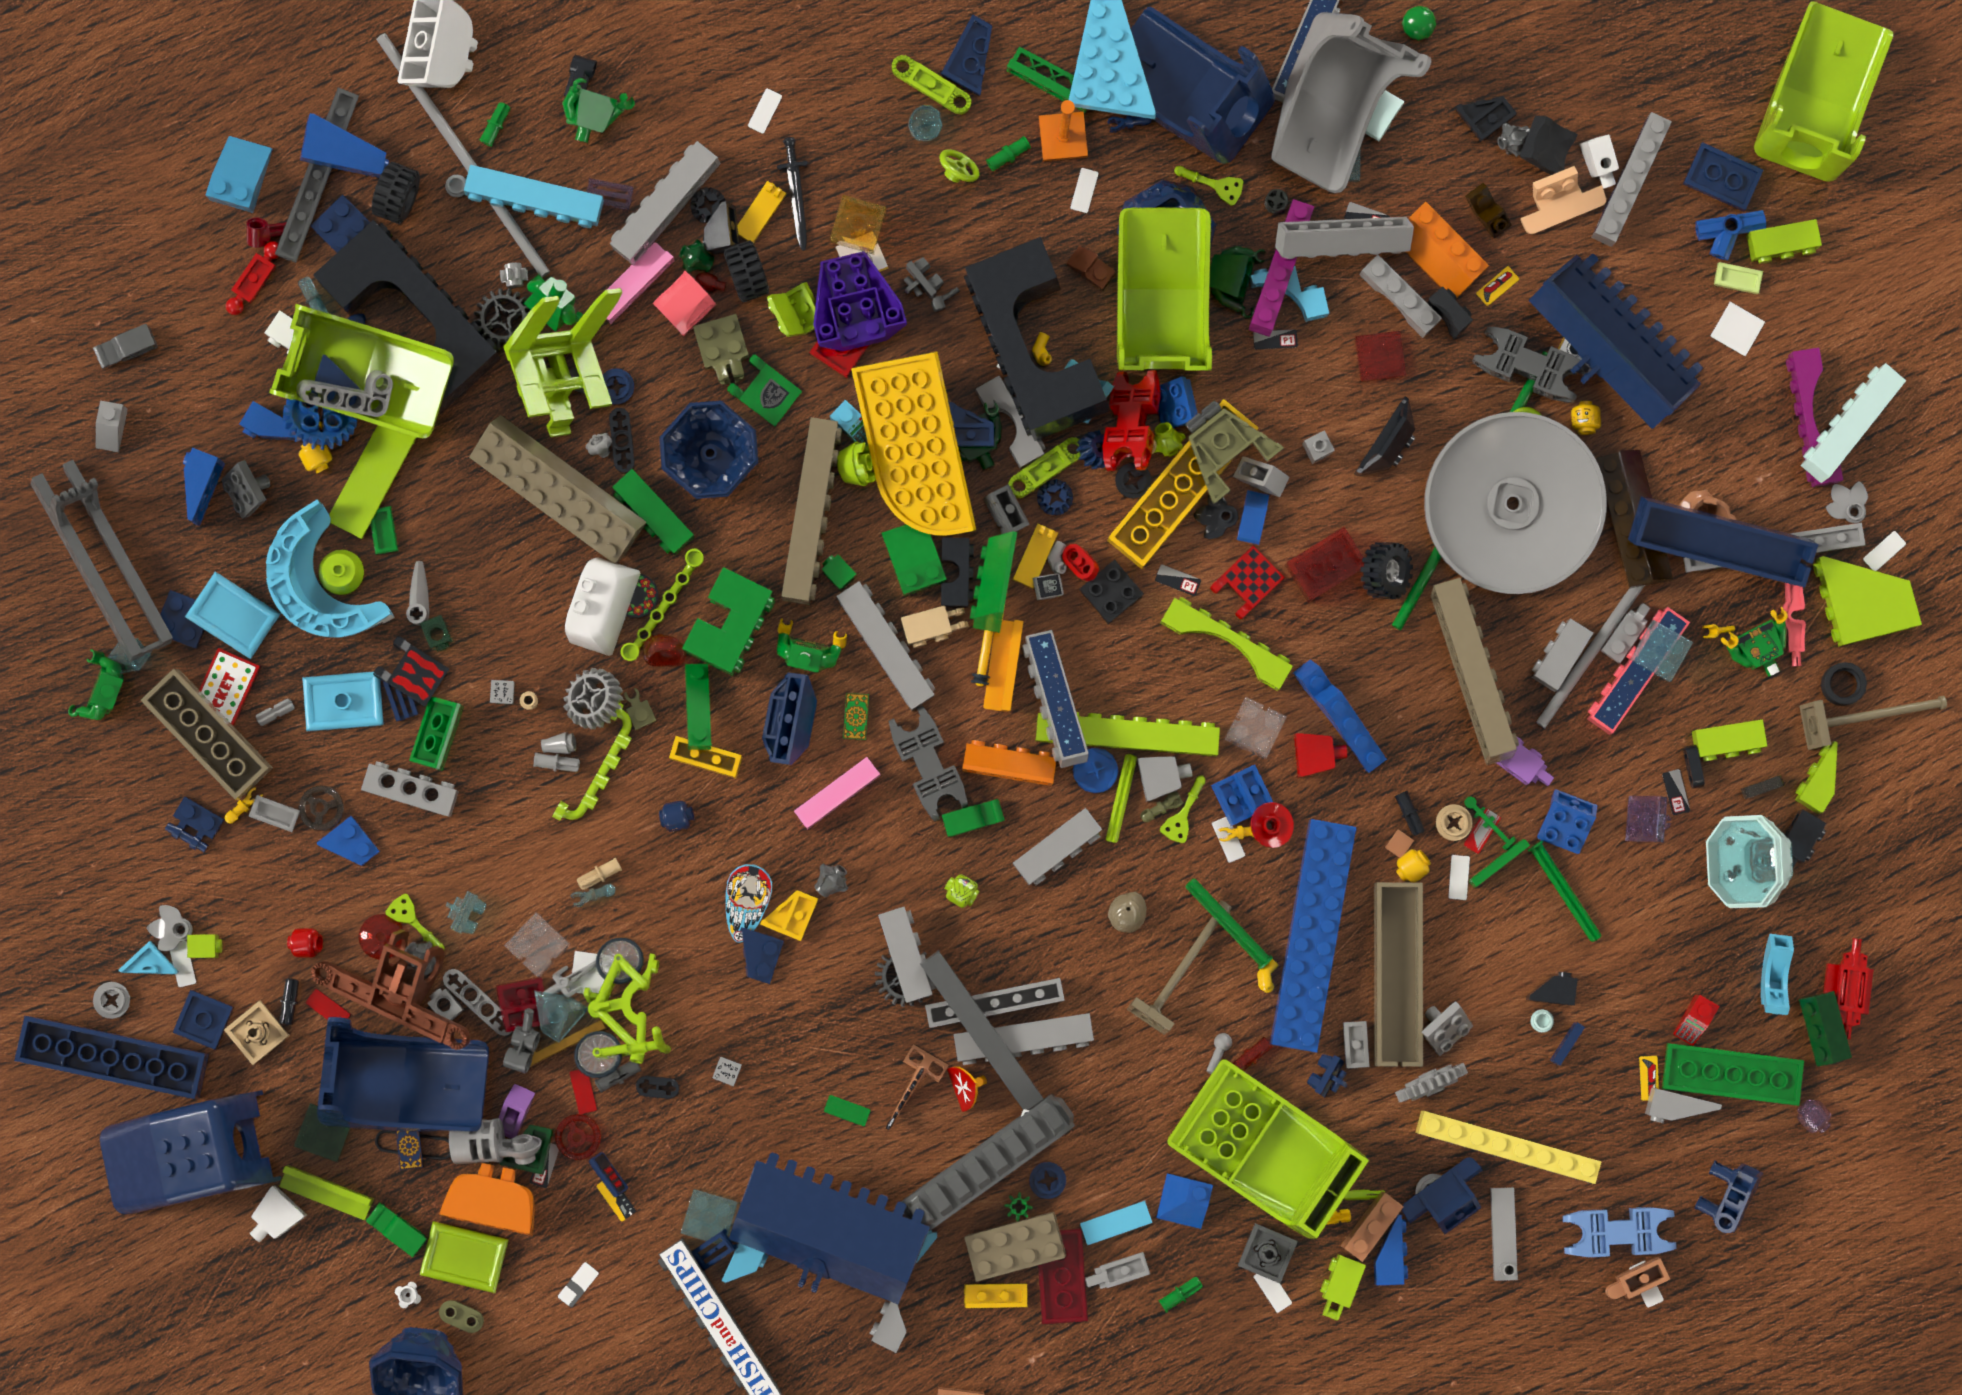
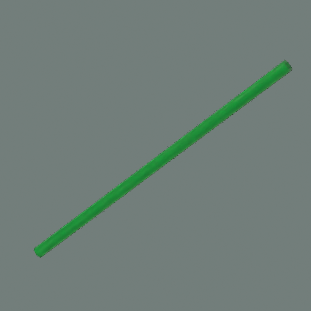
M1543 351L1542 355L1547 356L1548 353ZM1527 379L1510 412L1526 406L1533 393L1534 380ZM1434 547L1392 623V626L1398 630H1402L1442 558L1436 547Z

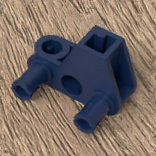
M1714 1161L1709 1174L1727 1182L1728 1188L1719 1205L1700 1196L1694 1209L1713 1217V1223L1721 1232L1735 1233L1764 1173L1744 1163L1733 1170Z

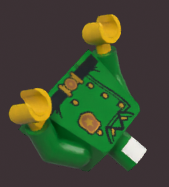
M1781 607L1779 615H1777L1774 609L1771 611V616L1775 619L1774 621L1771 619L1738 637L1729 632L1731 636L1729 641L1723 637L1721 638V642L1727 646L1733 661L1752 670L1762 665L1768 677L1780 671L1774 659L1783 655V650L1786 647L1787 629L1785 620L1788 614L1783 607Z
M783 618L780 619L777 629L779 633L777 654L785 659L788 666L819 673L826 668H832L836 665L841 648L846 646V633L844 637L839 638L838 631H835L833 645L828 646L789 637L793 621L790 620L789 625H785L782 622Z

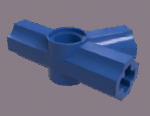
M1763 210L1737 215L1729 214L1724 217L1695 222L1698 241L1715 238L1709 254L1726 261L1730 257L1738 234L1766 229V218ZM1727 220L1735 223L1736 229L1734 231L1726 228L1725 223Z

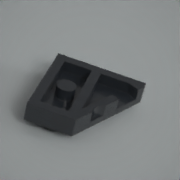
M1504 96L1492 98L1491 100L1475 101V103L1466 105L1459 104L1454 108L1480 142L1517 115V112Z

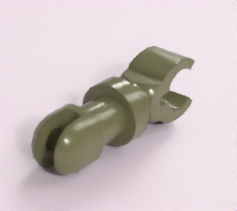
M1177 791L1171 792L1163 802L1158 801L1157 805L1153 808H1147L1141 812L1140 817L1143 822H1150L1160 813L1165 814L1167 809L1178 808L1184 802Z

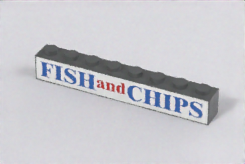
M682 1238L659 1253L660 1259L658 1262L664 1271L669 1270L673 1276L670 1279L671 1283L677 1291L681 1289L685 1295V1298H683L685 1305L689 1310L694 1309L698 1315L695 1318L696 1322L702 1330L706 1328L710 1334L708 1337L710 1344L714 1349L719 1348L723 1354L720 1357L721 1361L727 1369L731 1367L734 1371L733 1379L739 1388L744 1387L748 1395H782L780 1388L710 1279L691 1253L692 1251Z

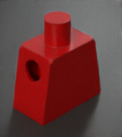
M1296 733L1294 735L1298 778L1332 770L1335 768V759L1347 758V746H1333L1332 736Z

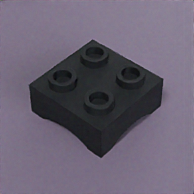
M1535 115L1520 158L1549 175L1563 171L1565 169L1567 153L1578 134L1558 125L1547 116Z
M1442 286L1429 298L1427 304L1443 319L1449 334L1455 339L1473 321L1471 318L1472 314L1464 305L1461 307L1457 303L1456 295L1449 288L1446 290Z
M1115 559L1102 569L1093 580L1088 581L1079 589L1108 625L1144 595Z

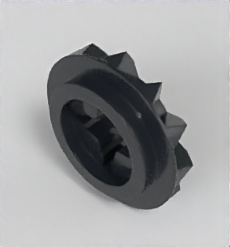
M711 187L701 188L693 195L690 202L691 212L698 221L708 223L721 202L726 200L722 193ZM704 197H706L709 200V202H716L714 205H712V214L710 213V211H708L707 208H701L703 205H705Z
M1134 462L1123 465L1118 470L1115 478L1117 490L1123 496L1131 499L1142 497L1151 486L1150 472L1147 468L1137 471ZM1128 472H1130V474L1134 478L1142 476L1137 481L1138 489H1136V487H1134L1133 484L1125 486V484H1127V482L1129 481Z

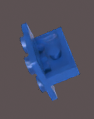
M1179 377L1160 385L1161 396L1158 409L1160 422H1168L1173 428L1186 426V423L1198 414L1190 379Z

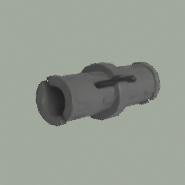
M629 1061L618 1067L611 1075L594 1081L599 1091L603 1093L618 1083L620 1085L623 1084L625 1079L642 1070L638 1063Z

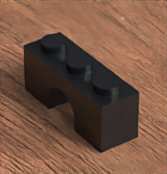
M942 538V563L956 565L960 573L954 582L941 583V606H945V608H968V603H973V589H969V580H973V566H969V557H974V544H969V538Z

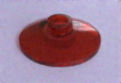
M386 914L371 916L360 928V946L368 956L380 960L383 947L389 944L391 934L404 929L400 922L393 920ZM380 932L385 935L383 941L377 940V934ZM402 939L395 944V947L401 948Z

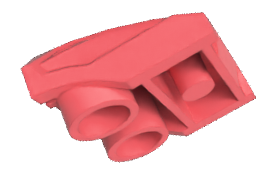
M684 271L653 302V305L661 311L684 337L693 329V326H696L716 306V303L694 278Z

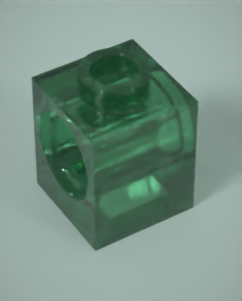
M442 615L420 623L431 650H437V652L446 650L450 647L449 644L454 642ZM442 629L444 633L442 639L438 641L433 640V631Z

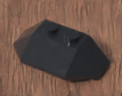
M1404 396L1354 474L1356 476L1386 471L1392 465L1397 467L1403 458L1400 452L1404 446L1409 448L1415 439V436L1412 435L1415 431V425L1409 398Z

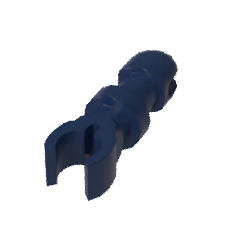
M1127 115L1126 118L1111 117L1108 119V124L1116 123L1118 125L1110 128L1111 133H1116L1125 127L1132 129L1136 125H1149L1152 119Z

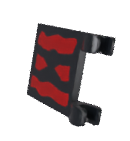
M397 636L393 646L406 653L392 674L378 666L373 675L425 707L449 671V668L414 647L402 637Z

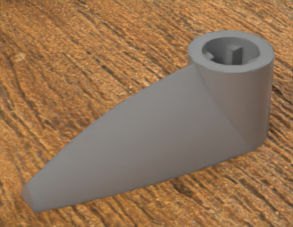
M416 561L410 588L409 607L406 611L408 620L417 626L424 625L429 619L428 587L422 561ZM416 609L423 613L419 620L412 616L413 612L416 613Z

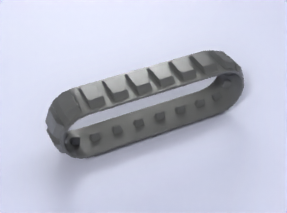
M1053 1093L1030 1108L1026 1114L1020 1115L901 1201L906 1204L903 1217L912 1219L917 1208L924 1211L921 1224L929 1226V1231L1071 1130L1075 1126L1073 1123L1074 1114L1062 1098L1055 1097Z

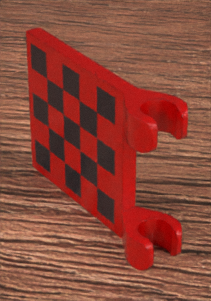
M1252 546L1212 584L1210 589L1216 594L1228 584L1246 602L1235 613L1239 619H1243L1285 577Z

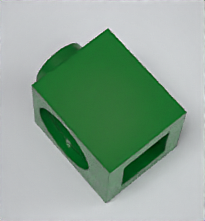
M839 554L835 557L829 556L822 563L824 566L821 569L822 572L839 591H842L857 577V574Z

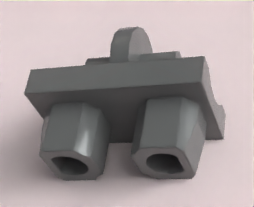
M924 257L914 263L912 261L907 263L906 269L916 281H913L910 276L904 279L908 285L905 289L906 294L914 292L917 297H920L923 294L918 288L920 286L931 300L935 298L937 291L944 284L940 276L936 273L929 280L923 276L931 268Z

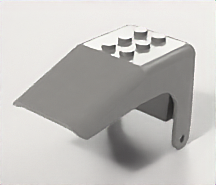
M1322 12L1314 18L1289 76L1274 141L1272 159L1274 162L1329 192L1339 193L1347 186L1368 124L1386 87L1400 76L1422 77L1430 68L1431 57L1420 54L1404 44L1381 40L1369 35L1372 26L1364 22V19L1360 16Z

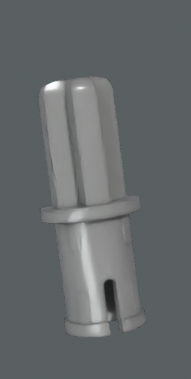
M535 753L533 766L553 769L554 772L557 770L578 772L580 760L560 757L559 754L554 756Z

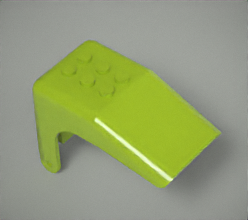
M1811 1L1780 73L1754 145L1756 154L1761 158L1823 181L1830 182L1838 178L1856 160L1864 145L1866 136L1861 134L1857 139L1856 136L1893 39V32L1888 28Z
M1126 208L1120 212L1117 288V363L1119 370L1183 369L1211 371L1212 348L1209 344L1210 213L1206 209Z
M299 304L295 305L296 309L290 329H293L294 332L289 352L282 369H277L273 386L270 388L269 393L305 402L297 395L296 387L302 380L315 381L322 356L326 355L361 390H364L367 377L374 370L382 371L392 379L393 387L387 411L380 417L323 406L319 407L414 437L427 438L431 435L453 366L454 357L450 352ZM383 377L376 381V387H380L383 384ZM312 389L310 391L306 390L305 394L311 393ZM374 400L371 403L370 408L375 409L378 406L379 401Z

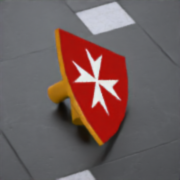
M961 1067L948 1068L947 1071L962 1112L970 1110L976 1103L978 1087L987 1084L986 1077L983 1075L973 1078L969 1072Z

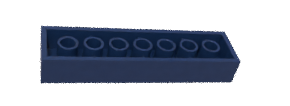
M24 1016L14 1061L191 1099H199L209 1054L48 1019Z

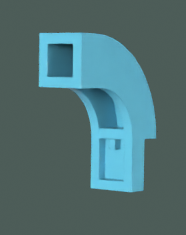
M1769 934L1761 977V1004L1764 1005L1766 1013L1788 1015L1789 1013L1788 974L1794 953L1792 936Z

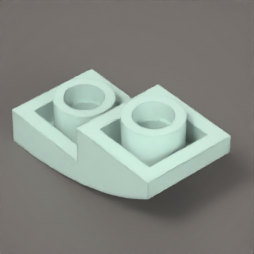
M1385 90L1379 98L1365 134L1380 141L1390 127L1392 120L1402 108L1404 101Z

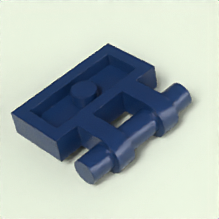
M184 796L173 815L180 820L179 824L175 826L169 822L165 830L171 833L173 838L181 839L188 843L190 848L198 849L205 853L209 845L202 841L206 835L214 839L225 819ZM187 825L198 831L195 836L184 831Z

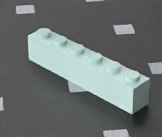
M1886 363L1880 368L1875 366L1867 375L1869 378L1867 383H1861L1855 390L1856 397L1853 400L1850 398L1843 405L1842 409L1844 412L1841 415L1837 414L1829 423L1831 428L1828 432L1824 430L1816 439L1818 442L1816 447H1810L1804 454L1805 461L1801 466L1820 483L1833 474L1906 382L1902 376Z

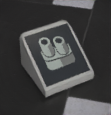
M1058 573L1033 578L1037 600L1052 599L1064 594L1061 578Z

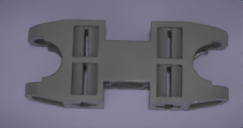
M1499 327L1486 328L1484 334L1493 339V342L1498 346V350L1492 355H1474L1472 362L1491 376L1509 383L1514 373L1535 381L1533 386L1534 393L1555 401L1575 402L1577 395L1568 390L1563 380L1566 376L1573 374L1570 370L1580 361L1578 358L1552 346L1547 356H1544L1526 348L1528 337ZM1584 364L1577 373L1585 375L1588 373L1589 367Z
M923 706L917 707L920 717L919 726L916 730L911 732L903 730L900 726H897L894 718L888 722L893 743L902 762L911 758L915 761L922 780L914 783L913 787L922 806L932 820L936 822L940 820L936 810H938L937 803L941 797L946 795L952 796L956 801L959 800L962 809L968 807L964 785L955 765L943 769L934 748L944 744V741L931 716ZM955 776L954 778L940 784V782ZM936 785L935 787H932V788H930V789H928V790H926V791L920 793V791H923V790H925V789H927V788H929V787H931V786Z

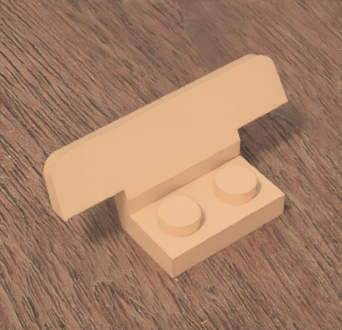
M1575 166L1533 182V198L1539 211L1522 217L1521 223L1528 234H1534L1601 207L1606 203L1603 186L1601 185L1582 193L1578 186V172Z

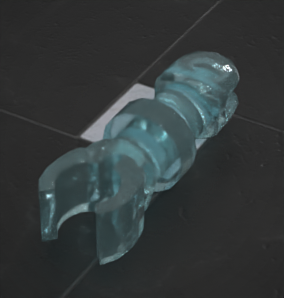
M607 884L599 889L594 890V888H591L588 892H574L570 896L571 898L581 897L580 902L573 904L574 907H581L590 900L595 902L597 898L614 895L615 887L612 884Z

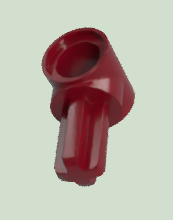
M254 217L248 219L246 222L247 244L254 248L265 246L267 241H270V237L282 236L287 222L268 224L263 218Z

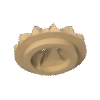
M1455 804L1448 805L1438 813L1436 828L1439 834L1447 840L1458 841L1470 833L1472 817L1464 807ZM1447 815L1453 819L1461 816L1457 823L1461 830L1456 829V827L1446 829L1450 824Z

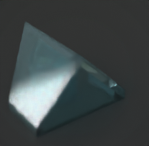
M534 990L541 1031L555 1041L560 1042L588 1011V1008L572 997Z

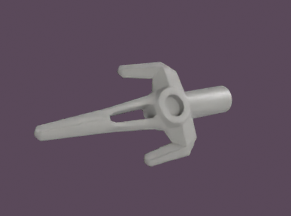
M596 961L566 977L560 975L568 969V966H564L555 972L553 980L556 984L541 993L545 1001L560 991L565 997H570L582 990V987L579 986L570 991V986L596 966Z

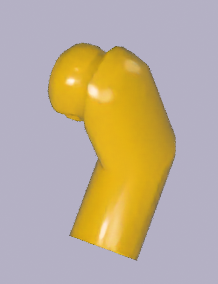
M1273 959L1257 973L1258 986L1265 993H1270L1274 990L1271 973L1279 964Z

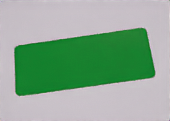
M829 1095L824 1112L865 1126L870 1109Z

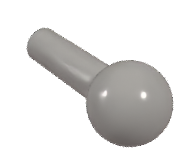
M1220 1033L1214 1039L1216 1049L1206 1070L1209 1074L1213 1073L1221 1061L1224 1051L1229 1050L1232 1046V1039L1226 1033Z

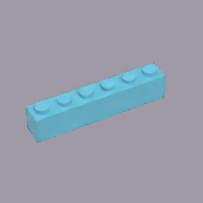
M474 165L469 167L464 187L465 195L472 201L481 202L483 199L490 201V204L493 206L503 207L508 205L512 206L513 210L523 213L529 210L533 211L534 215L547 218L550 215L564 223H569L571 220L579 222L578 225L585 228L598 226L604 202L603 196Z

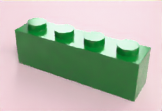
M633 469L612 487L615 491L613 496L621 504L625 502L632 512L646 521L644 529L652 538L656 535L662 541L659 545L667 554L670 552L674 555L678 554L695 538L694 534Z

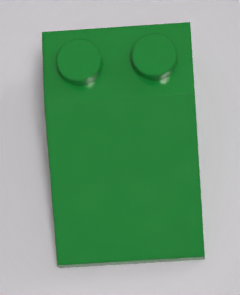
M907 524L882 532L903 597L947 582L930 534L920 532Z

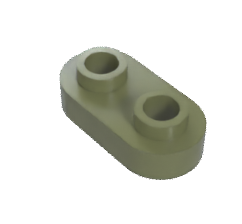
M448 1300L439 1309L440 1318L445 1323L463 1331L475 1333L483 1327L484 1317L482 1313L458 1301ZM448 1308L454 1309V1316L447 1315ZM469 1317L475 1318V1325L471 1326L468 1324Z

